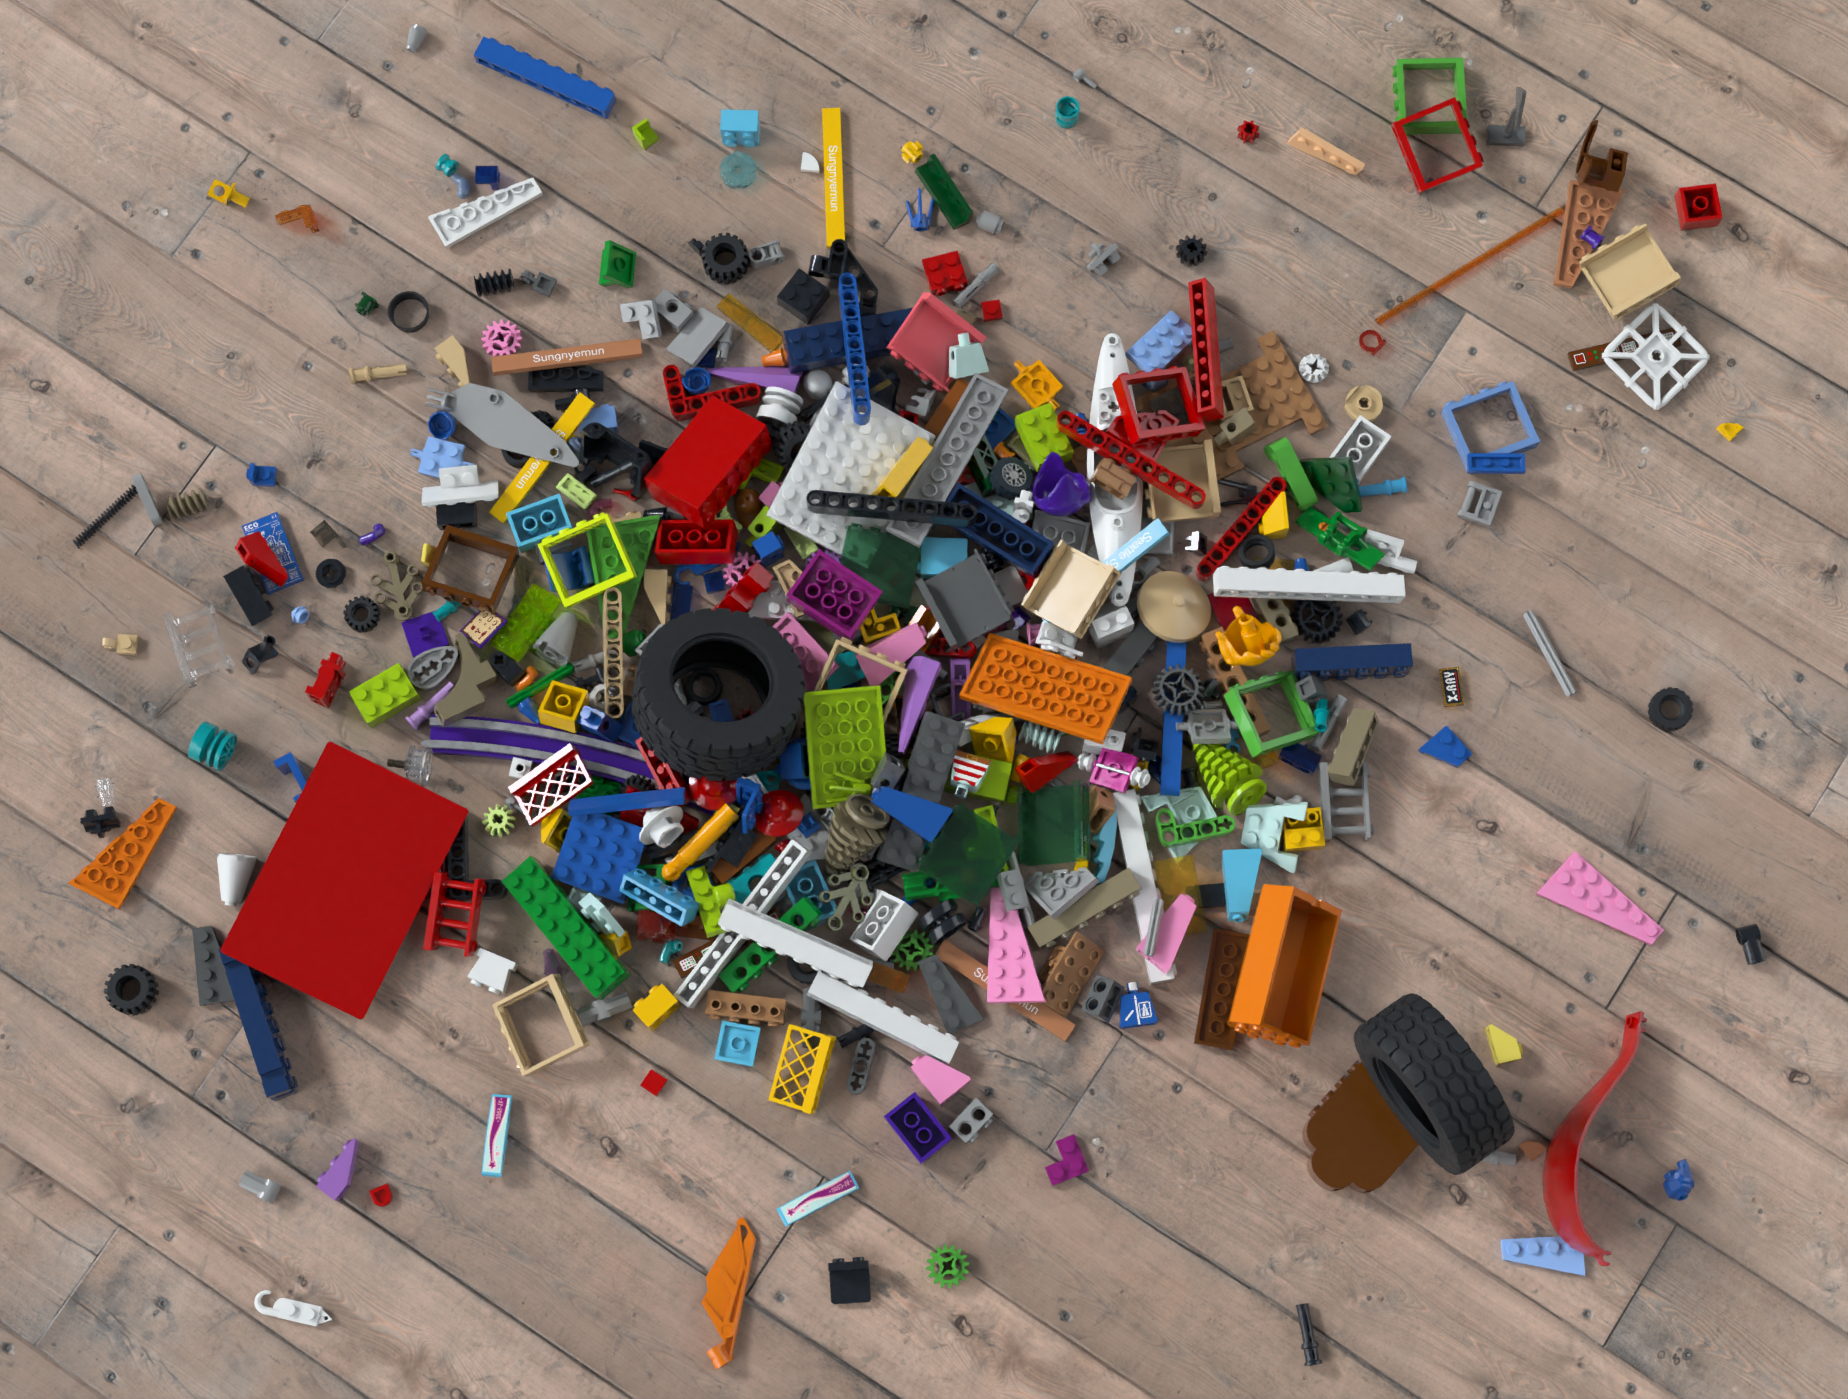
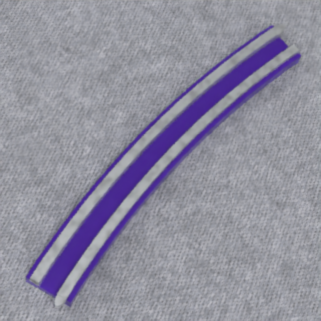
M431 714L429 724L431 726L430 740L421 742L422 747L429 749L428 752L430 754L472 756L513 761V757L532 761L536 765L542 764L570 743L581 752V758L591 776H599L605 780L624 784L625 780L628 777L630 778L631 775L636 776L640 774V778L643 775L647 776L645 780L648 781L650 778L652 780L650 784H655L654 789L660 790L638 747L618 741L613 743L602 737L576 732L575 734L551 726L467 716L448 726L442 727L437 716ZM577 760L570 764L569 770H576ZM684 771L681 774L687 785H689L690 776H687V772ZM694 800L685 805L711 817L715 813V810H706L698 806Z

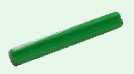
M569 662L507 698L506 703L509 708L512 709L526 698H531L547 689L552 680L558 682L574 673L573 665Z

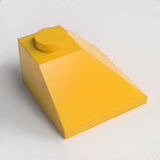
M1285 491L1279 494L1263 515L1261 523H1258V533L1268 537L1270 540L1285 539L1289 530Z
M993 717L969 728L974 751L977 756L1012 763L1017 734L1013 718Z
M559 808L541 821V842L557 853H560L573 816H569L568 812Z

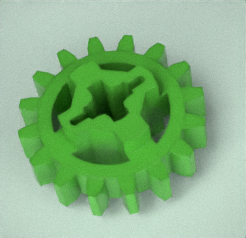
M908 929L907 934L903 936L891 956L897 957L894 959V963L900 962V969L906 966L907 972L910 971V968L917 972L919 964L918 962L913 963L914 960L918 957H923L921 959L923 960L933 955L932 952H929L933 945L927 944L930 940L929 938L924 939V932L918 935L917 929L914 930V933H911ZM911 938L908 943L901 944L904 940ZM918 940L924 944L925 949L918 945ZM911 946H914L917 951L913 952V955H910L907 950L911 949ZM899 952L906 956V961L900 957Z
M944 1244L943 1250L936 1247L937 1253L931 1252L930 1254L933 1258L927 1259L931 1266L926 1267V1270L932 1272L928 1277L935 1278L934 1284L941 1282V1288L945 1284H948V1287L951 1288L952 1283L959 1286L958 1280L964 1281L963 1273L968 1274L969 1272L964 1269L965 1266L969 1265L968 1262H964L967 1255L961 1256L962 1249L955 1251L954 1245L948 1249L947 1245ZM943 1253H952L949 1258L940 1256ZM958 1258L961 1262V1271L956 1269L955 1265ZM954 1259L951 1264V1267L953 1269L951 1271H944V1273L941 1274L944 1269L943 1263H948L949 1261ZM935 1261L940 1266V1271L937 1274L934 1270ZM945 1275H953L955 1277L951 1280L943 1279Z

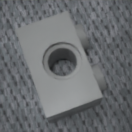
M664 289L655 298L658 317L680 333L693 317V308L688 303L679 301V297L674 292H668ZM672 307L678 308L676 312H669V309Z

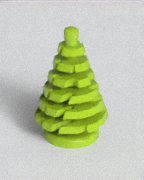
M1188 734L1187 738L1192 743L1191 736ZM1221 744L1192 745L1193 754L1196 755L1195 759L1197 764L1200 765L1201 775L1204 774L1203 779L1213 806L1215 805L1216 808L1223 809L1225 803L1228 812L1233 816H1238L1245 813L1249 805H1256L1266 793L1267 785L1263 780L1259 779L1263 772L1259 765L1252 763L1247 758L1241 757L1236 752L1233 755L1231 750L1224 748Z

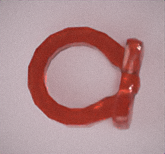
M1366 330L1359 337L1360 347L1366 352H1371L1372 356L1386 344V340H1382L1379 333L1374 330ZM1374 335L1377 338L1378 346L1376 348L1366 346L1363 343L1364 336Z

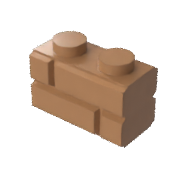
M1103 458L1097 465L1090 481L1123 500L1128 495L1137 477L1133 476V472L1129 469H1122L1117 466L1114 460Z

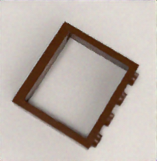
M447 525L423 578V591L430 593L431 596H441L450 602H459L465 607L472 606L482 612L487 611L495 614L518 561L519 549L516 546ZM449 541L507 559L490 599L432 581Z

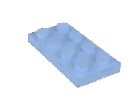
M1171 310L1129 348L1125 356L1145 372H1150L1157 368L1163 370L1193 342L1192 327Z

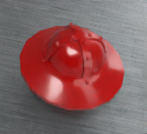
M689 777L688 789L691 798L698 806L706 810L717 811L725 803L731 805L737 798V780L725 781L722 778L721 781H708L705 777H702V779Z
M782 789L773 790L763 795L761 800L763 803L762 811L760 814L757 813L755 817V826L759 831L768 836L779 837L793 832L801 824L804 808L798 796Z

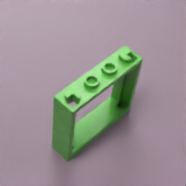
M1463 58L1397 59L1395 66H1392V77H1395L1393 94H1396L1394 111H1397L1395 122L1406 118L1403 70L1453 69L1455 98L1461 102L1463 118H1467ZM1457 120L1410 122L1403 125L1406 135L1462 133Z
M1280 670L1274 673V676L1270 677L1267 674L1260 677L1258 681L1251 679L1241 686L1238 683L1230 687V691L1224 695L1252 758L1310 740L1320 733L1315 729L1316 719L1308 703L1300 699L1295 685L1298 681L1293 670L1287 672ZM1281 684L1302 730L1262 743L1241 696Z

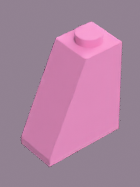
M920 1055L911 1062L913 1064L911 1070L940 1106L971 1082L969 1076L928 1055L924 1057Z

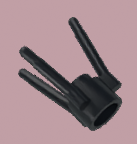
M1224 478L1217 481L1219 484L1238 488L1239 497H1242V500L1222 502L1220 506L1249 505V501H1253L1256 498V486Z

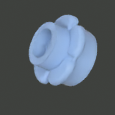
M304 606L296 607L292 611V620L295 623L304 624L309 618V611Z

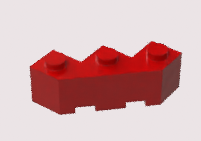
M754 563L744 572L742 579L730 588L725 594L724 599L719 604L717 603L712 611L715 608L730 609L731 613H734L735 610L748 613L754 606L752 602L761 592L766 593L772 586L770 582L774 576L759 563Z

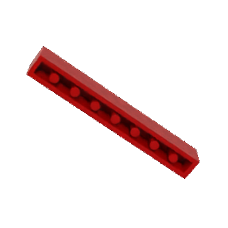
M1206 278L1188 282L1197 408L1202 418L1206 422L1224 418L1215 291L1211 283Z

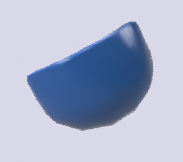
M701 367L687 370L682 378L685 389L693 395L704 394L709 389L712 380L709 372Z
M437 411L430 416L428 429L434 438L446 440L454 434L456 420L448 412Z

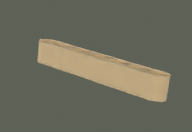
M611 587L603 595L605 714L614 720H618L624 710L622 596L619 589ZM614 593L617 596V600L613 602L608 600L607 594ZM614 612L617 615V619L614 621L610 620L607 614ZM615 631L618 635L617 639H610L608 632ZM608 651H617L618 657L614 659L609 657ZM609 669H616L618 676L615 678L611 677L608 673ZM616 688L619 692V695L615 697L611 696L609 694V689ZM610 707L618 708L619 714L616 716L611 715L609 712Z

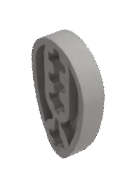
M442 646L419 654L412 659L408 666L409 680L420 690L430 691L436 689L445 682L455 669L459 660L458 651L452 646ZM447 652H450V653L455 652V653L453 654V657H454V658H453V659H450V658L445 659V658L447 657V654H446V653H447ZM433 662L434 664H438L437 670L431 669V664ZM424 668H426L427 670L431 669V670L429 671V673H430L429 676H427V675H425V674L422 675V674L424 673V671H423ZM416 674L422 675V680L420 682L418 680H415Z

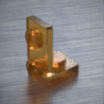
M300 205L297 209L284 210L275 215L279 225L303 218L306 228L309 227L312 233L319 231L311 205Z
M873 962V967L867 980L904 994L910 975Z

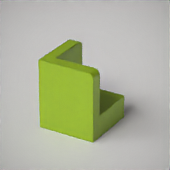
M647 118L632 127L635 139L644 150L659 141V137L651 128Z

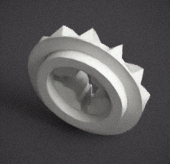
M1311 353L1304 356L1301 360L1299 372L1302 378L1308 382H1321L1328 375L1329 364L1326 358H1323L1320 354ZM1317 362V368H1319V370L1316 369L1315 372L1311 374L1312 368L1309 367V365L1313 366V364Z
M603 683L592 689L589 701L592 708L605 713L604 702H600L602 700L601 692L604 695ZM616 688L609 689V694L611 696L615 697L619 695V692ZM610 707L609 712H613L616 707Z

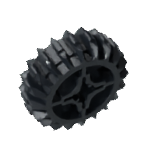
M1298 600L1299 605L1295 604L1293 607L1295 611L1291 613V616L1295 617L1292 619V622L1297 624V628L1300 630L1298 637L1304 634L1303 640L1307 641L1308 638H1311V644H1314L1315 639L1318 640L1319 644H1322L1323 639L1329 642L1330 637L1335 638V632L1340 631L1339 626L1343 623L1340 620L1343 614L1337 613L1341 607H1334L1336 601ZM1316 605L1322 606L1326 610H1319ZM1308 607L1310 617L1303 621L1302 612ZM1315 615L1321 618L1319 622L1313 619ZM1331 616L1332 625L1326 630L1324 620ZM1308 627H1315L1318 632L1312 631Z

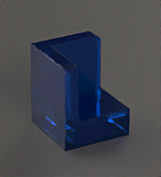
M475 166V183L490 184L492 190H500V171L498 166Z

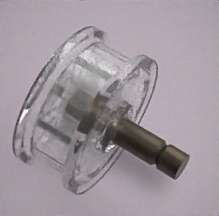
M410 745L405 761L388 759L387 766L404 769V778L427 788L433 771V750L431 747L419 749L416 748V745Z

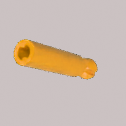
M725 803L678 851V854L663 866L662 877L669 882L676 881L680 874L689 865H692L740 817L736 811Z

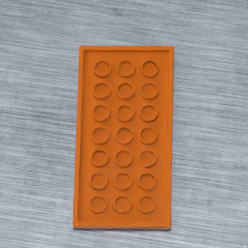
M989 633L959 696L962 700L1103 745L1132 683V677Z

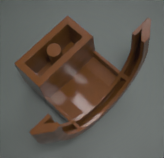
M1598 120L1590 123L1583 141L1576 166L1575 178L1579 185L1586 183L1590 186L1618 192L1625 176L1628 153L1610 148L1606 159L1588 155L1598 126Z

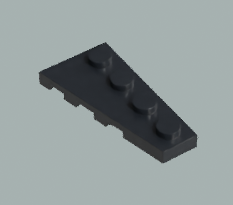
M569 366L529 371L528 375L529 392H573L577 389H588L589 392L604 391V372L595 369Z

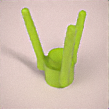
M840 772L835 773L837 776L857 784H854L853 788L830 786L831 790L870 796L871 786L866 784L865 780L856 779ZM848 797L827 799V802L846 801Z

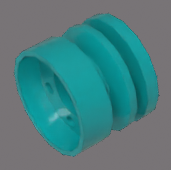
M205 721L198 727L192 737L188 757L199 763L206 761L207 766L221 771L226 767L234 753L237 735L232 732L229 733L226 729L219 732L218 726Z

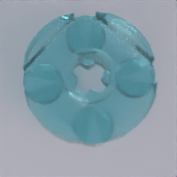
M740 151L727 155L719 167L723 183L732 189L747 188L756 178L754 160L749 155ZM739 167L742 168V169H741V171H742L741 174H740V173L734 174L735 168H739Z

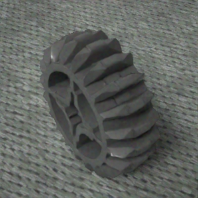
M1179 664L1176 665L1175 669L1171 665L1168 666V671L1162 669V675L1157 674L1156 679L1158 681L1153 682L1155 688L1152 689V693L1156 694L1154 700L1159 701L1157 706L1161 707L1164 705V712L1170 709V715H1173L1174 711H1177L1178 716H1181L1182 711L1186 715L1189 714V709L1195 711V705H1201L1200 700L1204 698L1202 692L1205 691V687L1201 686L1203 680H1198L1199 673L1193 675V668L1187 671L1186 665L1183 666V669H1180ZM1179 677L1176 682L1166 683L1169 679ZM1185 679L1191 683L1194 690L1185 685ZM1181 683V692L1178 693V696L1176 697V689L1179 687V684ZM1163 690L1172 695V701L1165 696ZM1182 698H1191L1186 702L1178 703Z

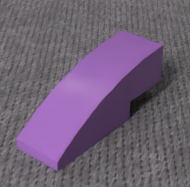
M950 658L952 715L963 711L965 713L964 719L971 717V702L960 699L959 694L970 674V658Z

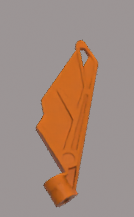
M744 1218L737 1220V1228L706 1276L708 1291L701 1301L723 1340L722 1343L706 1352L716 1370L734 1360L732 1355L756 1238ZM745 1225L748 1234L742 1243L740 1226Z

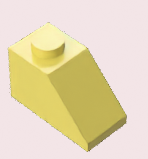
M1492 1024L1485 1027L1495 1066L1518 1061L1522 1058L1523 1049L1521 1044L1517 1043L1516 1038Z

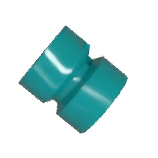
M1065 96L1058 100L1055 111V120L1058 126L1068 129L1077 124L1080 106L1075 98Z

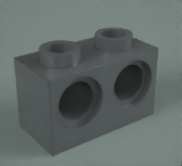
M1096 975L1081 1011L1092 1018L1109 1023L1125 987L1115 980Z

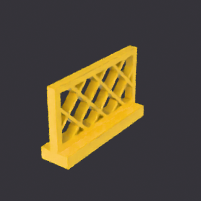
M789 1024L768 1100L802 1110L804 1113H816L836 1037ZM793 1030L799 1031L803 1037L797 1043H794L791 1038ZM813 1036L820 1037L819 1046L813 1049L808 1039ZM805 1041L810 1051L801 1056L796 1046ZM793 1048L798 1058L789 1063L786 1054L788 1050ZM812 1054L815 1060L814 1065L807 1068L803 1058ZM800 1060L804 1071L796 1075L791 1065ZM788 1067L793 1077L784 1082L781 1072ZM806 1073L810 1080L808 1085L802 1087L797 1077ZM795 1080L799 1090L791 1094L786 1083ZM783 1086L788 1095L783 1099L775 1097L776 1090ZM801 1092L804 1097L803 1105L796 1104L792 1096Z

